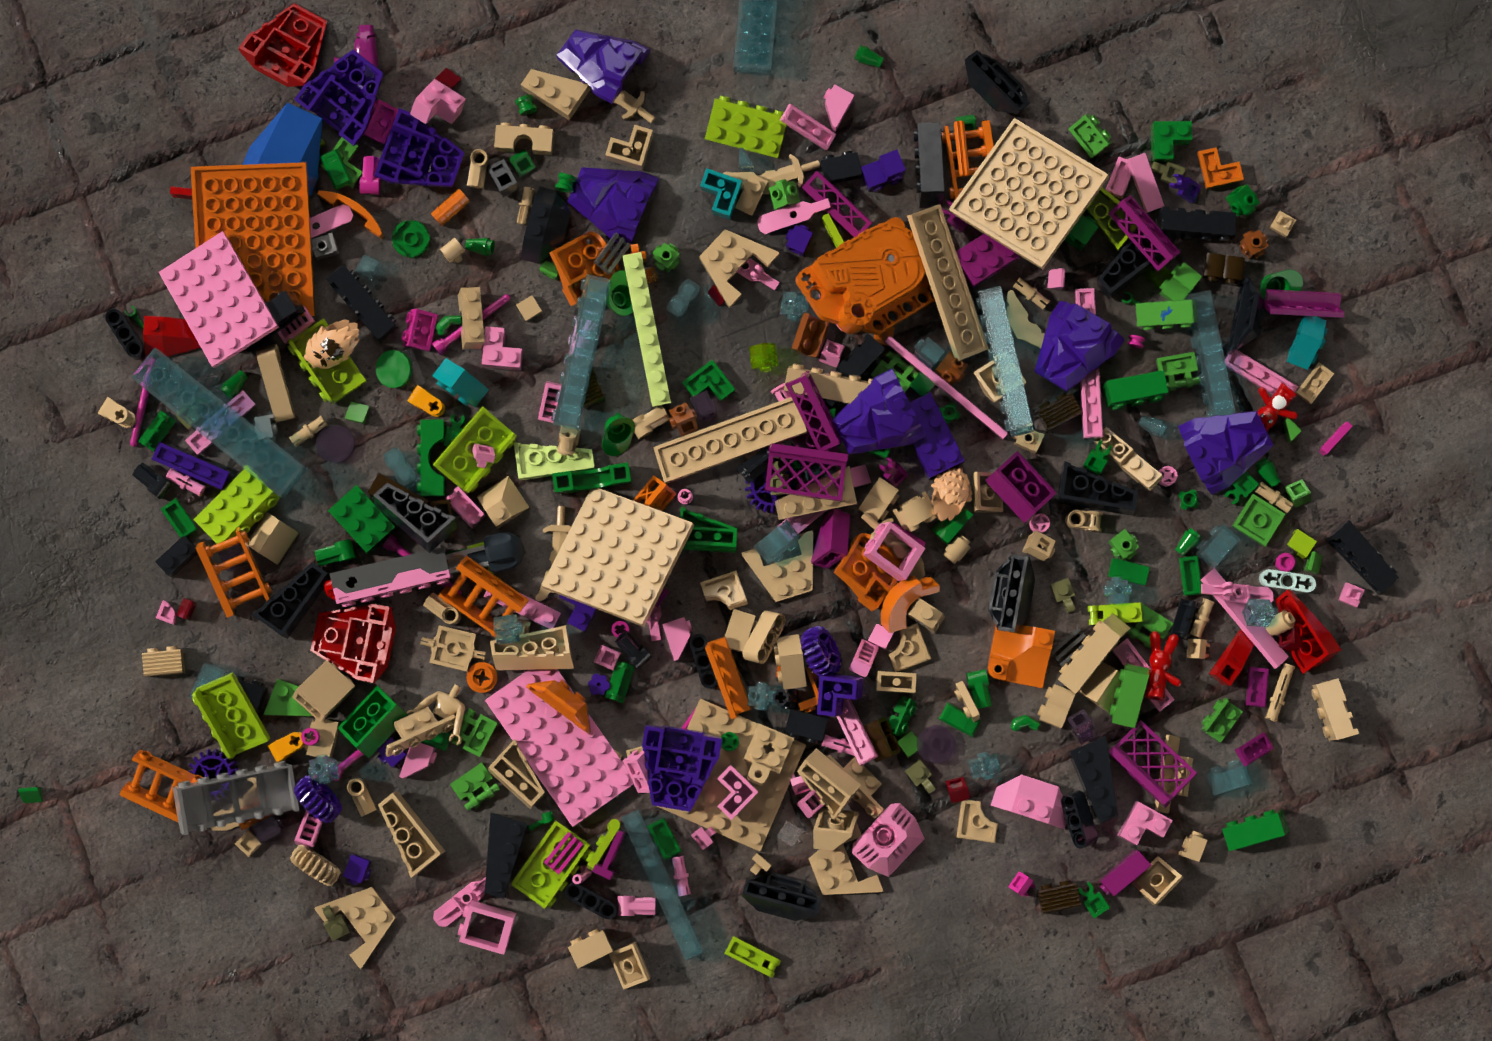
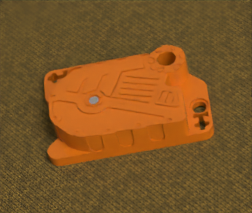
M898 217L891 218L884 223L859 233L853 239L847 240L834 250L818 257L812 265L800 271L796 276L797 286L817 316L823 321L837 324L847 334L864 331L879 335L935 302L933 294L931 295L930 293L932 290L913 233L908 228H905L903 220ZM802 277H808L809 280L802 281ZM811 291L819 292L820 299H814L811 296ZM919 294L926 296V303L918 300ZM903 303L910 304L912 311H905ZM888 312H894L897 315V320H890ZM873 321H879L882 324V329H875Z

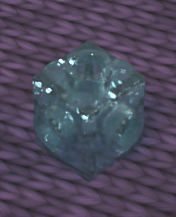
M783 292L780 314L787 316V320L798 321V318H802L803 313H807L809 302L802 293Z
M1111 577V581L1106 582V585L1103 586L1104 597H1107V605L1129 603L1132 587L1131 584H1128V580H1123V577Z
M1248 599L1242 614L1247 626L1269 627L1272 619L1275 617V609L1272 607L1270 600Z
M517 614L494 617V633L497 645L520 641V633H523L522 622H518Z
M757 683L756 686H749L748 706H756V710L778 707L773 701V694L777 692L779 687L768 686V683Z
M987 751L977 754L975 759L968 760L972 779L983 777V780L995 778L994 774L1001 772L997 753L989 755Z
M318 755L316 759L309 760L308 772L312 780L318 781L319 784H327L331 780L339 779L336 759L330 758L328 755Z

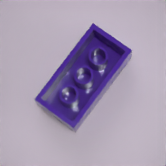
M931 392L910 402L926 434V437L911 445L928 480L948 471V469H953L963 464L965 460Z

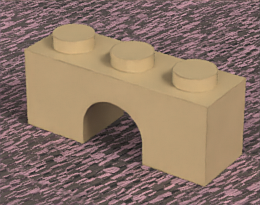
M511 123L496 125L495 151L515 153L516 143L521 139H528L533 143V154L552 156L554 131L549 126L541 125L539 128H532L528 124H520V127L512 126Z
M480 287L461 288L458 294L459 313H462V350L482 349L485 340Z

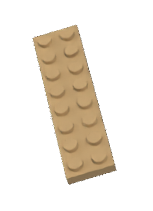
M935 205L908 215L907 218L954 358H958V361L987 350L988 346L941 205Z
M792 397L653 448L663 481L667 484L765 449L772 443L778 444L809 432Z

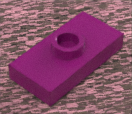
M1249 667L1245 706L1266 707L1269 669Z
M1265 732L1236 748L1235 752L1245 767L1274 748Z

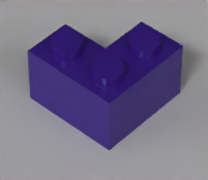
M897 149L879 156L878 161L861 167L862 177L868 192L872 190L878 192L884 189V186L887 184L896 185L902 182L901 179L904 178L906 171Z
M559 595L560 599L575 606L567 623L586 633L597 609Z
M837 674L821 675L819 679L817 714L834 717L841 715L843 712V698L856 700L862 697L864 678Z

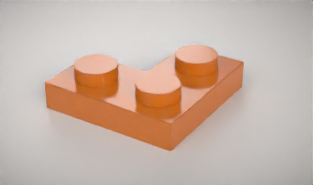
M1217 147L1197 152L1206 189L1244 180L1240 161L1221 165Z

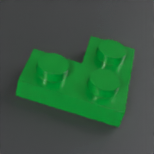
M713 360L682 382L693 398L709 387L721 402L735 391V388Z

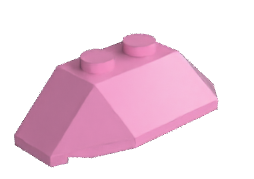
M1020 775L996 787L991 806L1064 830L1067 824L1061 805L1063 795L1058 786Z

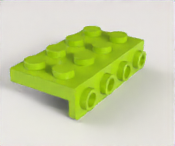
M720 95V98L714 99L705 139L778 158L786 129V124L780 121L784 112L780 110H775L774 113L769 112L767 107L757 105L756 108L750 107L748 102L738 100V103L731 102L730 97Z
M323 318L295 338L287 340L290 344L287 347L293 356L298 355L300 358L298 363L303 371L308 370L310 373L309 380L313 386H319L322 391L319 394L324 402L329 401L333 405L367 381L350 356H348L347 360L340 362L339 365L329 369L313 368L304 359L308 340L312 339L314 333H318L321 326L325 328L329 326Z
M482 406L434 462L433 466L468 494L478 487V482L482 477L484 478L490 473V467L502 459V453L514 445L517 435ZM474 444L493 447L495 453L494 462H487L485 468L477 467L478 463L472 451Z
M247 466L193 520L218 544L237 536L236 528L238 527L248 533L250 528L260 521L270 508L277 504L280 496L250 466ZM231 546V547L226 548V549H224V550H225V551H228L229 549L233 548L234 546Z
M234 672L197 687L193 692L192 699L194 704L199 707L203 720L208 723L211 729L212 736L217 739L221 746V752L229 760L234 758L236 754L270 740L269 734Z
M555 820L511 885L542 906L543 909H546L547 906L551 908L557 900L554 897L558 891L562 892L569 883L566 881L570 874L574 876L580 866L577 864L580 859L585 860L591 852L588 849L590 844ZM570 832L583 845L562 872L557 874L544 861L564 836ZM571 838L567 839L550 862L552 864L570 843ZM574 843L572 845V847L556 865L558 869L568 858V856L572 853V851L576 848V846L578 845L577 843Z

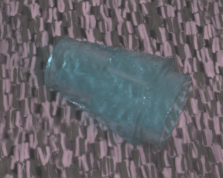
M1142 415L1138 426H1141L1156 438L1158 436L1162 438L1168 424L1164 422L1165 420Z

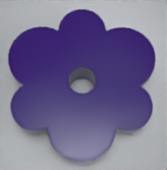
M593 674L592 680L588 682L590 692L593 695L598 693L603 695L605 690L610 688V683L606 681L607 677L605 675Z

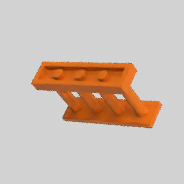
M990 120L982 121L981 127H978L977 130L965 131L966 139L975 137L983 139V146L981 148L967 150L968 157L982 155V157L986 158L994 147ZM944 126V130L941 132V142L946 146L952 188H949L950 199L955 201L963 188L958 189L956 178L960 176L959 170H955L953 159H957V151L952 152L951 141L955 140V133H949V127ZM979 167L969 168V176L974 175Z
M240 527L236 528L237 536L216 545L206 546L204 541L196 545V550L227 618L234 615L237 605L262 595L268 601L271 598L270 594H272V589L269 583L265 584L248 546V535ZM241 543L244 554L219 564L213 562L211 557L214 553ZM247 560L249 561L253 571L228 581L221 580L219 576L221 571ZM253 578L257 579L260 586L259 589L234 599L233 597L229 598L227 594L229 588Z
M466 555L456 567L461 573L451 588L446 586L438 596L445 603L452 605L490 632L493 637L502 639L509 631L505 625L514 611L520 613L529 602V599ZM468 577L476 583V586L466 599L457 592ZM484 588L492 594V597L484 609L481 610L473 603ZM498 600H501L508 605V608L500 620L497 621L489 614Z
M140 749L132 758V761L139 763L133 781H128L121 789L119 795L178 822L173 787L178 786V783L183 781H190V783L198 782L197 779L202 778V776L190 773L152 755L148 751ZM146 767L156 771L150 790L140 786ZM163 775L174 780L167 799L157 794Z

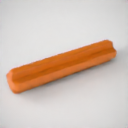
M964 121L954 122L959 176L967 177L970 171Z

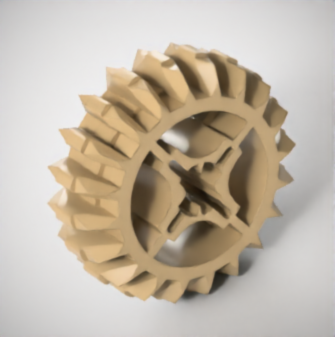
M298 845L290 857L291 862L324 885L332 886L341 874L340 869L307 846Z

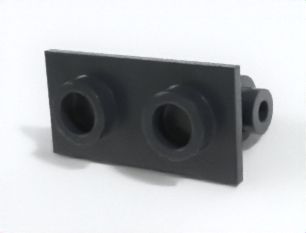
M769 447L760 450L737 468L748 484L767 470ZM773 458V462L779 461L778 458Z
M1180 599L1170 635L1176 634L1180 639L1188 640L1198 608L1197 602Z

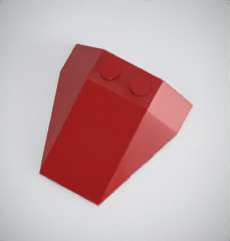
M293 3L277 14L276 18L269 23L266 22L257 31L249 33L238 50L255 70L287 87L304 86L315 71L327 21Z
M368 604L361 607L356 606L349 609L318 613L310 651L324 660L333 663L340 670L345 671L357 680L376 683L388 667L396 626L392 608L378 604Z

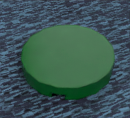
M406 220L398 224L394 229L392 243L398 254L406 258H415L426 252L429 247L430 236L422 223L415 220Z
M389 350L384 352L376 363L378 380L388 388L405 386L413 374L411 359L402 351Z

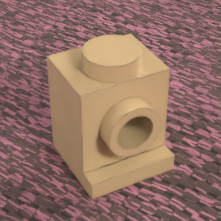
M1023 425L1021 429L1017 428L1013 439L1016 441L1014 445L1035 454L1045 434ZM1025 435H1030L1031 441H1026Z
M1036 530L1029 535L1022 552L1025 554L1029 553L1045 561L1053 556L1055 552L1053 547L1056 541Z
M1193 831L1189 837L1185 838L1182 845L1185 849L1184 851H1179L1178 855L1200 862L1207 840L1203 839L1204 835Z

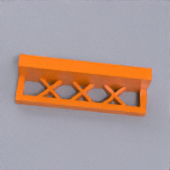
M653 475L633 501L640 503L642 499H646L643 505L663 511L676 493L667 484ZM657 482L659 486L654 491H651V488Z
M723 637L708 642L705 650L730 718L735 719L739 713L751 710L749 698L727 638Z

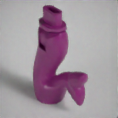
M360 25L359 33H356L357 38L355 39L354 50L378 68L376 34L373 32L374 26ZM334 57V63L340 58Z

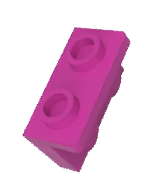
M375 100L366 131L362 136H367L380 144H385L399 109L381 100Z
M411 309L406 316L407 327L402 334V346L426 352L430 351L438 314L420 309Z

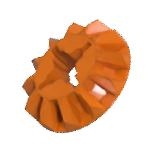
M486 662L475 663L467 672V683L475 692L486 693L496 685L497 672L492 665ZM483 669H485V676L490 678V680H484L480 686V680L474 677V675H481Z

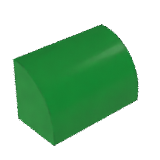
M963 506L961 512L957 516L955 515L951 521L948 518L945 521L938 520L930 531L947 545L973 514Z

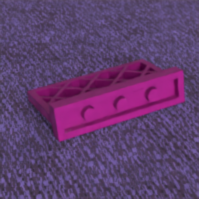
M773 443L769 446L765 491L842 501L848 454ZM773 458L781 459L785 466L777 471L772 465ZM794 461H800L804 466L797 474L790 466ZM813 464H819L823 469L817 476L809 469ZM832 466L841 467L840 475L834 479L828 469ZM786 467L794 475L788 481H785L779 474ZM805 470L813 478L806 484L798 476ZM823 473H826L831 479V482L825 487L817 479ZM777 475L783 484L778 488L770 487L771 479ZM794 478L802 486L797 491L792 490L788 485ZM813 481L821 488L817 493H811L807 488ZM834 483L838 488V496L830 495L826 488Z
M1141 720L1135 725V728H1132L1108 751L1109 756L1164 808L1197 775V772ZM1142 727L1147 731V739H1136L1135 732ZM1125 742H1133V753H1125L1120 747ZM1136 742H1147V752L1136 753ZM1149 742H1158L1161 745V752H1150ZM1150 755H1161V766H1150ZM1163 755H1172L1175 758V765L1164 766ZM1136 756H1147V766L1136 764ZM1186 768L1191 773L1186 779H1178V769ZM1150 769H1161L1162 779H1152L1150 777ZM1164 769H1175V779H1164ZM1164 782H1176V789L1170 795L1164 790Z
M617 831L604 863L595 864L592 872L609 880L614 877L616 870L610 867L626 834L625 831Z

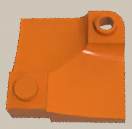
M592 231L549 253L557 268L563 286L562 291L570 306L608 287L612 275L617 271H621L617 264L612 272L607 274L594 263L606 246V242L599 234ZM610 249L600 261L602 264L611 253ZM614 256L612 257V259L610 260V262L607 264V266H606L607 268L610 266V264L612 263V261L615 259Z
M861 533L852 540L847 556L841 560L833 573L852 589L860 603L870 611H874L879 608L897 580L863 555L866 550L865 545L870 540L871 535ZM882 542L877 553L898 568L903 560L896 558L892 548H889Z
M995 625L987 667L989 675L994 679L1042 689L1055 631L1022 625L1017 633L999 631ZM996 665H999L1001 667V671L999 673L995 672L994 670Z

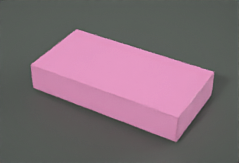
M1118 157L1105 189L1111 195L1120 199L1123 198L1132 176L1126 161L1127 159Z

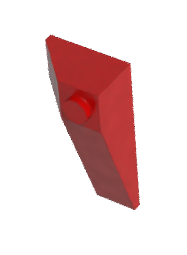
M144 316L143 339L145 356L167 358L175 354L201 348L185 319Z
M1291 589L1286 590L1275 599L1279 613L1285 610L1292 613L1295 618L1294 625L1298 628L1302 648L1293 650L1291 653L1303 674L1327 662L1341 651L1332 634Z

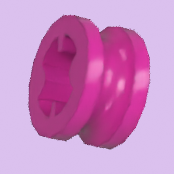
M1137 335L1128 336L1130 339L1127 342L1128 346L1144 348L1142 344L1145 341L1144 337Z
M617 621L612 626V633L615 637L621 634L615 633L617 625H624L626 627L624 630L629 632V627L624 621Z
M307 728L302 732L301 739L304 744L312 746L318 743L320 734L316 729ZM314 732L315 734L313 736H316L315 740H310V742H308L306 734Z

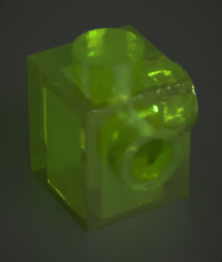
M760 343L749 347L752 369H760V372H769L772 367L778 366L775 343Z

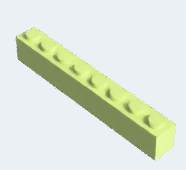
M638 252L622 255L652 407L669 404L671 400L642 254Z

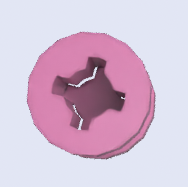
M1165 466L1158 471L1164 475L1163 479L1159 482L1162 486H1170L1177 480V471L1171 466Z
M1042 513L1034 515L1029 523L1030 529L1033 532L1036 530L1040 533L1045 532L1050 526L1049 518Z

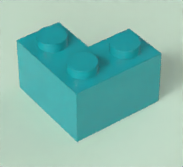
M706 168L700 188L702 191L716 195L712 214L731 220L743 182L740 179Z
M1317 316L1302 317L1297 328L1296 337L1288 351L1286 362L1308 370L1311 363L1315 364L1318 357L1317 351L1318 349L1322 350L1326 341L1324 338L1328 330L1325 328L1327 320Z
M447 358L444 359L432 375L438 380L436 384L454 397L457 394L459 396L458 400L465 406L470 404L476 408L489 390L465 369Z

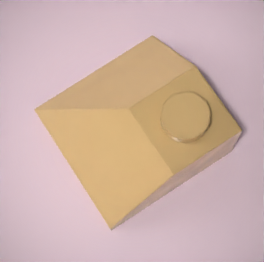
M509 476L477 496L497 529L530 508Z
M821 808L813 829V848L833 851L851 838L859 812L843 810L833 820L830 816L832 814L828 808Z

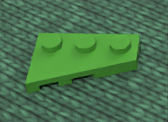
M277 679L264 715L313 716L292 698L299 686Z

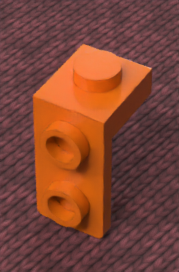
M806 667L805 670L815 697L798 703L800 711L804 710L805 713L816 710L815 706L818 705L819 688L815 684V681L818 680L816 674L809 667Z

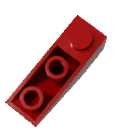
M1241 628L1208 673L1225 686L1232 685L1254 646L1253 642Z

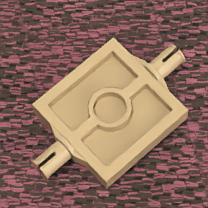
M439 625L437 635L433 640L422 637L420 645L431 647L432 654L429 663L468 672L469 664L473 657L484 660V656H486V652L475 650L477 634Z

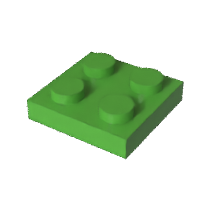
M1252 494L1232 527L1265 547L1284 518L1285 513Z

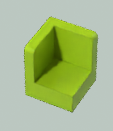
M1296 529L1293 531V536L1287 545L1298 552L1297 556L1304 559L1317 541Z

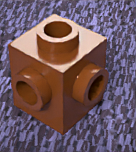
M1251 230L1243 235L1244 238L1239 242L1240 249L1248 259L1254 256L1258 258L1266 253L1265 250L1269 246V240L1265 233H1261L1260 230L1256 232Z
M950 351L934 372L952 386L955 381L960 382L966 375L964 370L968 365L964 361H958V358H954L953 353Z
M687 403L669 410L671 415L669 422L673 429L676 428L681 437L698 430L695 420L698 418L694 408H689Z

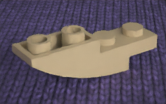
M1107 427L1103 430V438L1093 440L1096 445L1102 440L1101 447L1103 449H1107L1111 445L1112 449L1107 456L1137 483L1140 482L1149 491L1163 479V475L1136 454L1133 448Z

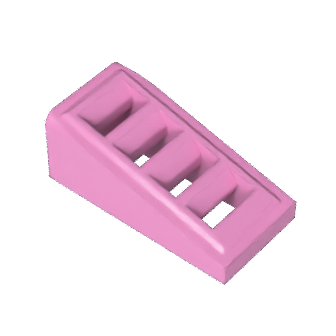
M305 306L303 307L306 312L303 314L308 320L306 323L300 315L298 319L302 326H299L297 321L294 320L292 322L297 328L296 330L293 329L291 323L286 326L291 331V334L285 328L278 332L285 344H289L287 340L295 338L315 322Z
M550 381L546 382L538 420L557 424L565 385ZM549 388L560 390L559 394L549 392ZM547 396L558 398V401L549 400ZM545 404L555 405L556 409L545 407ZM544 411H547L555 414L553 417L549 415H544L543 413Z
M862 639L849 670L867 677L879 646Z
M815 790L810 791L796 803L807 818L812 817L825 806L820 803L819 800L821 798ZM811 796H813L817 800V802L819 803L818 806L812 800Z
M306 810L294 841L296 845H304L313 850L323 821L309 816L310 813ZM307 820L316 823L317 826L307 824ZM304 829L312 830L314 834L305 832ZM302 836L310 838L311 841H307L301 838Z

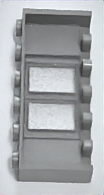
M285 761L276 762L271 767L266 765L256 766L253 771H248L247 769L237 770L234 775H229L228 773L218 774L217 778L214 779L202 777L198 778V782L194 783L183 781L179 782L178 786L173 787L180 832L183 835H188V832L196 830L205 831L207 828L215 826L224 827L229 823H243L245 820L252 818L262 819L266 815H281L285 811H299L298 800L294 794L295 781L292 765L285 763Z

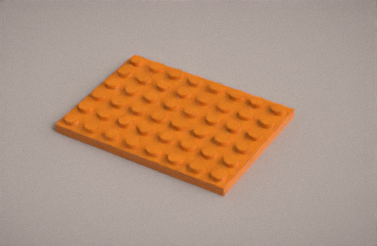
M307 162L191 167L195 249L223 231L265 303L275 298L282 291L295 292L301 304L306 307L311 316H315Z

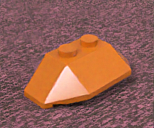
M556 680L527 684V689L588 735L590 734L588 706L584 702L585 697L577 691L575 694L568 690L570 686L562 680L559 683Z

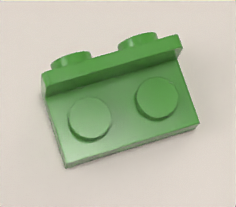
M1085 114L1069 128V131L1092 159L1113 142L1110 140L1112 137L1109 132L1099 126L1100 121L1095 115Z
M1227 698L1218 699L1213 706L1214 712L1211 716L1207 715L1201 723L1204 725L1201 730L1219 743L1223 741L1243 713L1242 710L1230 703Z

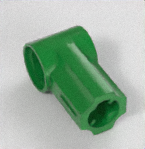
M351 539L342 540L334 543L332 546L315 550L319 567L356 558Z
M986 669L966 673L968 686L972 692L976 708L981 709L992 706Z

